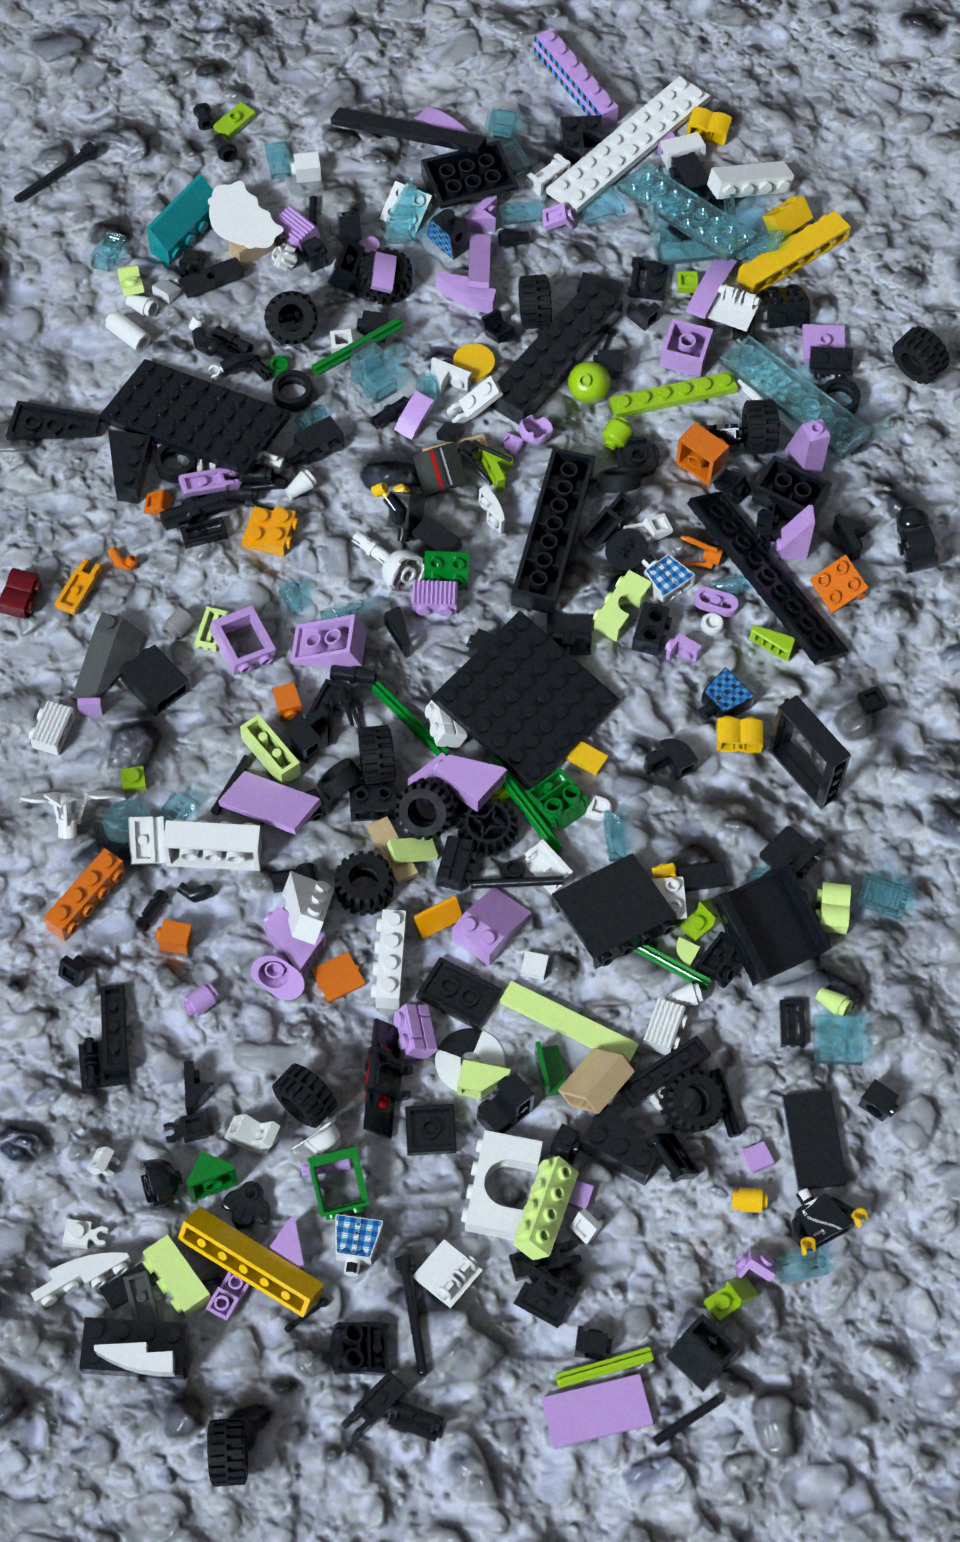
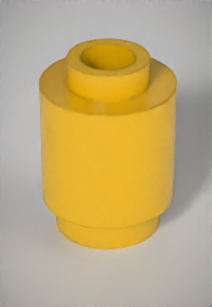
M739 1187V1190L732 1191V1210L746 1213H762V1208H767L768 1194L763 1193V1188Z

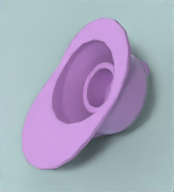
M278 953L263 955L256 959L251 966L253 980L274 996L283 1000H292L302 994L305 986L304 978L295 967L289 964L288 959Z

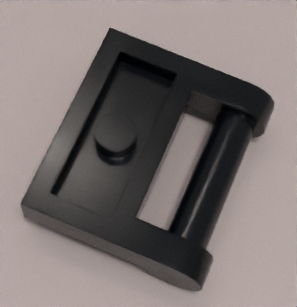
M633 257L631 261V267L633 268L631 283L628 286L627 295L633 298L664 301L669 263ZM641 270L647 271L645 289L639 287Z
M657 1133L647 1139L646 1142L650 1148L655 1149L670 1172L669 1177L673 1183L683 1179H694L700 1174L674 1133Z

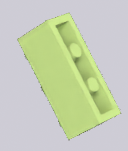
M259 714L240 726L243 742L279 784L286 786L301 775L300 762Z
M168 1234L142 1251L145 1259L142 1261L144 1267L149 1274L155 1273L159 1279L156 1283L162 1293L168 1292L173 1300L170 1303L177 1314L182 1312L188 1318L209 1303L211 1299L210 1293Z

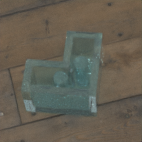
M373 339L351 350L350 364L352 373L350 375L353 382L363 388L367 398H371L378 404L397 392V379L386 368L384 352Z

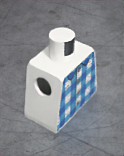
M649 554L643 559L642 564L647 568L644 571V578L652 582L650 593L658 605L665 607L694 586L695 574L672 556L666 555L658 561L652 554Z
M336 1214V1260L345 1262V1275L356 1277L359 1275L360 1264H372L383 1233L382 1220Z

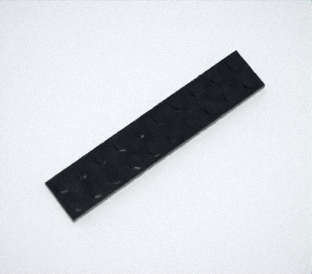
M719 491L690 498L687 505L753 586L757 594L761 596L769 609L792 635L809 659L815 665L845 657L849 652L847 647L765 545L755 543L753 530L724 494Z

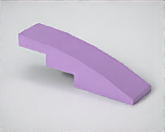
M720 254L715 257L686 308L687 313L703 319L708 316L719 294L718 289L720 285L727 284L729 276L736 267V260Z

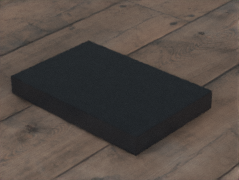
M439 957L417 992L416 998L479 1031L501 995L502 989Z

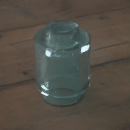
M430 373L421 374L416 381V390L431 397L436 403L438 401V382L435 376Z

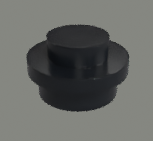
M510 860L502 867L503 878H520L525 875L524 866L517 860Z

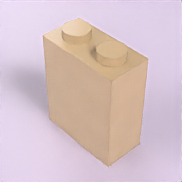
M593 1048L558 1091L571 1107L599 1114L635 1071L629 1064L630 1060L624 1054L613 1053L607 1049Z

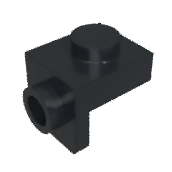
M498 309L481 318L485 335L498 344L506 342L510 337L516 335L515 328L503 320L501 311Z

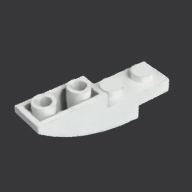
M121 1252L98 1253L61 1264L48 1271L52 1281L31 1292L32 1298L39 1309L42 1306L48 1307L57 1301V1297L64 1293L70 1294L74 1292L81 1283H84L87 1290L91 1288L97 1289L103 1286L107 1279L113 1275L119 1276L125 1273L129 1266L132 1265L128 1253Z

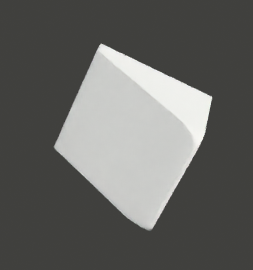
M166 279L152 286L153 295L168 304L182 291V288Z

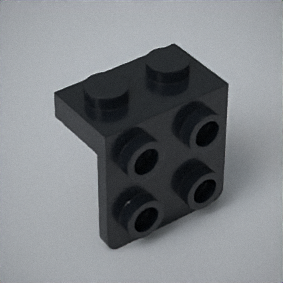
M790 284L784 288L770 286L761 290V297L767 305V326L769 329L810 324V300L802 287Z
M786 826L760 852L759 857L771 868L787 855L793 857L795 862L791 865V868L796 872L798 880H802L809 873L810 868L824 858L826 843L821 838H818L811 844L791 826Z

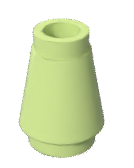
M824 987L816 995V1000L836 1017L841 1016L845 1018L853 1005V1001L849 999V996L825 989Z

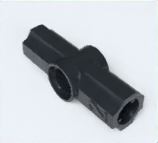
M220 491L202 498L196 496L188 497L182 501L181 505L161 511L159 514L163 527L167 531L188 523L193 524L205 521L208 516L228 510V505L223 492Z

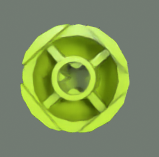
M593 361L582 362L571 370L568 377V388L572 396L579 402L597 404L605 399L610 390L611 376L608 370L599 363Z

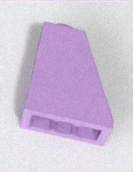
M450 754L444 760H439L433 769L434 782L440 779L442 780L441 785L445 786L448 784L450 786L448 791L450 793L454 791L455 797L476 812L505 783L507 769L504 767Z
M277 906L274 912H269L264 920L265 933L279 954L288 959L289 964L304 976L326 944V934L320 931L315 945L292 937L288 922L289 912Z

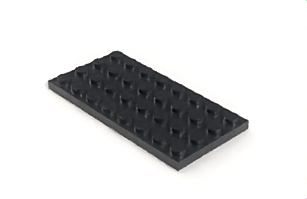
M144 359L102 411L99 418L100 422L126 432L151 435V441L247 476L289 421L291 412Z

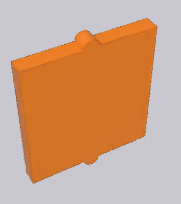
M348 951L311 969L318 983L317 988L322 990L328 1003L366 985L359 972V966L355 965Z

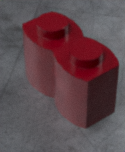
M16 568L11 569L6 586L0 597V613L26 619L28 614L33 612L35 606L33 599L36 594L39 595L42 587V582L39 580L37 573Z

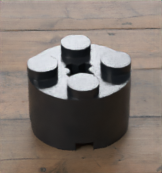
M928 524L897 532L900 542L897 543L899 555H904L905 557L903 566L906 574L938 566V553H935L934 549L936 542L930 526H927Z

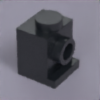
M316 236L301 242L302 259L311 273L330 265L326 257L328 254L327 248Z
M562 1123L551 1143L550 1154L555 1157L560 1156L567 1163L573 1164L580 1150V1132Z
M578 1325L574 1357L603 1360L606 1353L611 1354L613 1338H608V1334H603V1331L598 1329L583 1331V1326Z

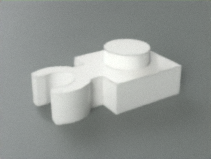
M67 1219L62 1243L63 1246L88 1249L89 1242H93L97 1247L104 1248L107 1246V1243L104 1240H99L98 1236L100 1234H109V1229L104 1226L92 1229V1222Z

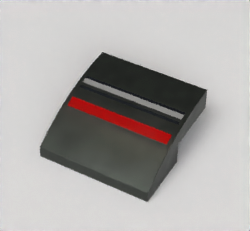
M455 442L412 456L422 493L426 494V497L442 494L448 489L467 485V479Z

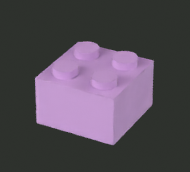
M672 318L661 351L659 367L700 377L710 349L713 329Z

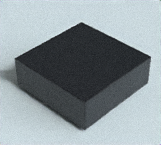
M445 421L436 433L437 440L457 443L465 432V424Z
M878 686L857 694V698L866 715L888 706Z

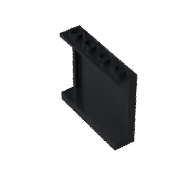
M633 853L552 893V907L556 913L561 911L593 958V967L595 969L601 966H608L616 958L622 955H629L634 949L650 944L655 938L663 934H670L677 927V914Z
M789 863L734 890L721 893L711 900L753 986L813 959L832 948L828 935L823 931L819 923L818 915L812 910L808 902V896L802 890L797 874Z

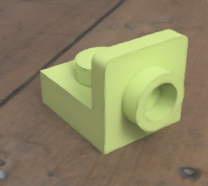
M137 264L117 269L124 296L144 292Z

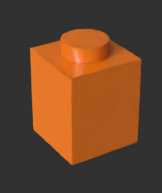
M294 682L272 688L273 699L280 722L285 720L291 721L297 713L302 716V705Z
M164 919L162 927H158L156 932V941L159 942L160 950L188 955L193 937L192 924Z

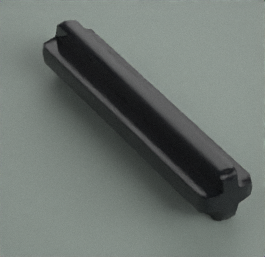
M721 1068L713 1069L710 1071V1076L714 1075L717 1078L715 1083H721L723 1086L720 1089L721 1094H726V1098L722 1099V1103H726V1109L721 1110V1112L724 1113L722 1117L728 1137H738L741 1135V1128L723 1070Z

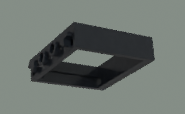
M796 695L791 699H785L784 703L778 706L768 751L816 805L822 809L839 797L851 754ZM794 727L825 760L826 766L823 776L791 741Z

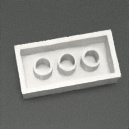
M182 819L166 820L163 840L166 865L260 871L262 855L260 825L253 823L232 824L227 821L209 823L205 820H198L196 822H187Z

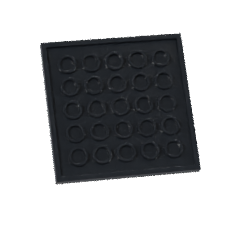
M520 610L431 697V700L496 759H500L503 765L529 789L534 788L620 701L614 693Z

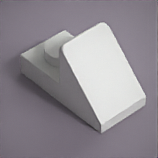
M434 357L431 359V374L440 395H442L448 384L468 391L471 386V372Z

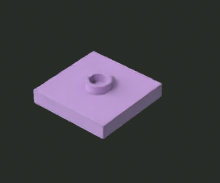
M803 324V363H809L810 345L846 347L845 325Z

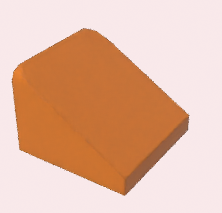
M165 489L147 493L144 513L160 515L159 512L172 508L173 496Z

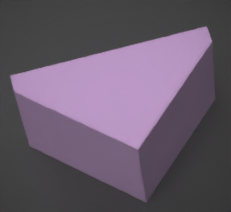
M291 1217L270 1245V1251L305 1272L295 1217Z

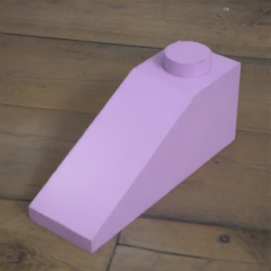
M808 505L781 529L780 537L776 538V551H780V560L807 559L815 526L813 505Z

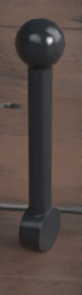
M614 328L608 329V337L602 349H607L611 338L616 335Z
M322 1297L319 1303L312 1307L304 1317L300 1316L294 1322L287 1324L284 1327L286 1333L291 1332L295 1326L321 1307H327L328 1299Z

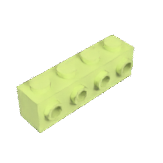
M560 1156L542 1160L535 1182L531 1187L529 1199L523 1209V1216L515 1232L513 1245L532 1260L550 1256L579 1173Z

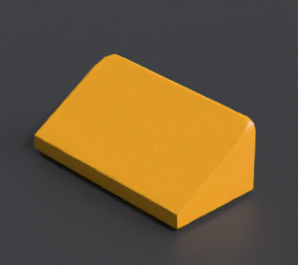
M452 896L414 915V927L422 939L453 925L461 918L462 913L456 896Z

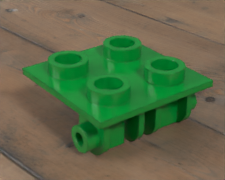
M425 551L424 580L457 581L458 589L468 590L469 552Z

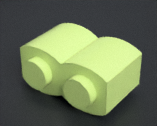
M823 882L821 889H817L815 902L819 903V910L816 909L815 912L819 917V923L824 932L847 933L850 916L851 885Z

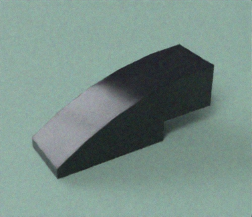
M620 493L609 507H604L578 540L596 553L606 545L609 537L616 531L623 529L640 511L638 504L624 493Z

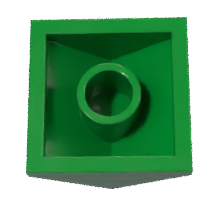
M202 1151L186 1182L191 1203L238 1186L234 1164Z

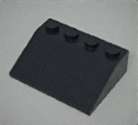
M499 140L486 143L479 154L458 150L421 160V177L428 193L432 195L440 209L519 189Z

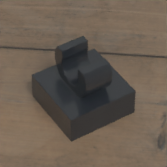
M65 955L60 960L58 976L77 988L83 983L85 972L83 964L86 962V959L80 955H77L74 959Z

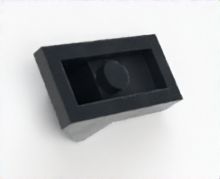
M838 514L835 515L833 529L852 562L860 558L861 550L863 549L860 538L866 535L868 524Z
M184 1061L185 1108L187 1115H191L214 1094L215 1085L213 1082L200 1083V1070L195 1069L194 1061Z

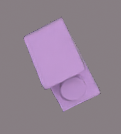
M495 195L486 197L464 217L467 232H493L496 230V218L494 215L497 211V197Z

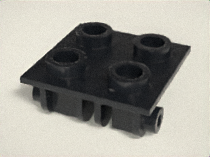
M547 614L546 634L571 655H591V615Z
M87 1037L82 1044H78L82 1090L131 1084L129 1059L128 1073L104 1075L102 1041L96 1042L93 1037Z

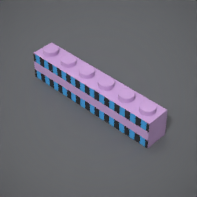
M550 28L535 35V54L586 115H601L602 130L617 123L618 105L558 34Z

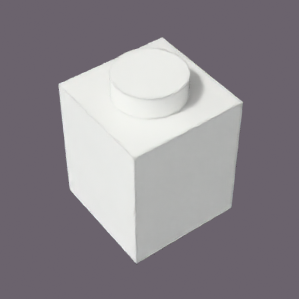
M318 151L294 154V162L290 163L291 174L296 175L297 183L321 181Z

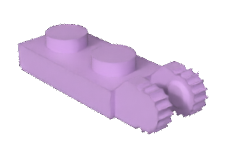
M226 468L181 474L178 477L184 498L226 490H236L242 484L240 479L225 481V479L236 477L239 474Z

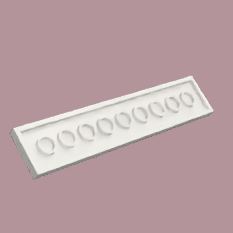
M679 76L546 188V194L560 203L564 202L569 209L578 214L658 146V143L670 132H674L690 118L693 107L702 108L710 101V95Z

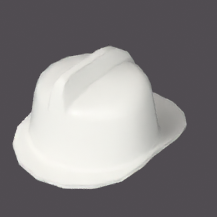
M334 1117L312 1136L293 1147L292 1150L300 1145H305L316 1155L336 1150L341 1145V1135L334 1123L337 1118Z

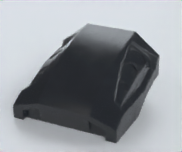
M363 1321L337 1322L334 1324L330 1339L331 1367L334 1374L386 1375L390 1371L387 1360V1329H389V1323Z

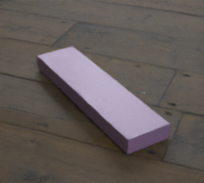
M470 233L468 287L489 289L491 235Z

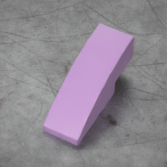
M440 271L436 272V288L444 295L465 307L488 314L494 311L496 303L495 288L468 287L467 276Z

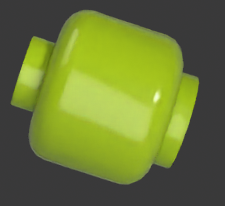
M622 417L610 419L601 433V437L605 441L604 445L611 450L625 447L633 434L631 423Z

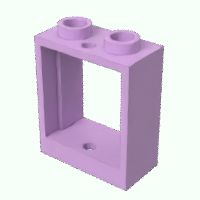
M252 605L212 620L210 632L233 675L238 673L245 674L256 666H265L274 660L276 648ZM251 624L264 649L238 658L225 634Z

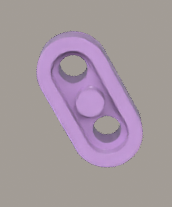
M709 587L699 588L695 593L694 603L701 610L724 617L733 616L737 612L738 600L732 594Z

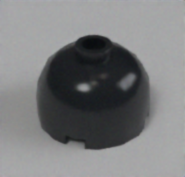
M150 1159L140 1162V1169L145 1168V1175L141 1176L143 1191L147 1203L153 1202L150 1209L154 1210L170 1205L178 1195L179 1185L183 1184L180 1171H175L173 1165L163 1159Z

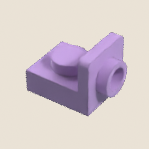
M564 202L541 210L543 227L546 231L565 224L569 230L574 229L573 221L575 220V214Z
M678 633L675 639L671 638L665 646V650H667L666 659L670 661L675 653L678 652L682 658L696 663L700 657L702 646L683 634Z

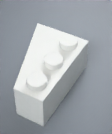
M290 871L282 896L286 899L285 909L289 912L288 922L292 937L315 945L335 887L330 886L324 881H316Z

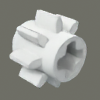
M285 243L281 247L276 246L271 255L272 260L275 261L273 265L284 271L287 270V267H294L297 262V254L294 253L295 248Z

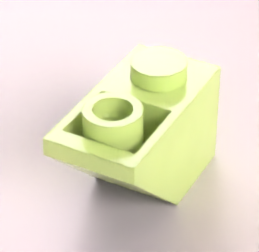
M463 1059L457 1085V1095L481 1100L496 1091L497 1083L503 1077L511 1076V1069L502 1064L489 1065L484 1064L478 1059Z

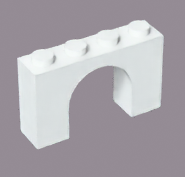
M484 1131L483 1138H478L476 1152L480 1153L479 1160L473 1161L471 1175L475 1176L474 1184H469L466 1198L470 1199L469 1208L464 1207L461 1222H465V1231L514 1241L516 1229L523 1216V1210L495 1203L490 1199L485 1190V1182L494 1171L501 1168L510 1167L538 1172L543 1141Z

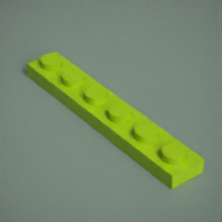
M732 371L612 396L609 398V403L614 417L623 418L737 393L738 387Z

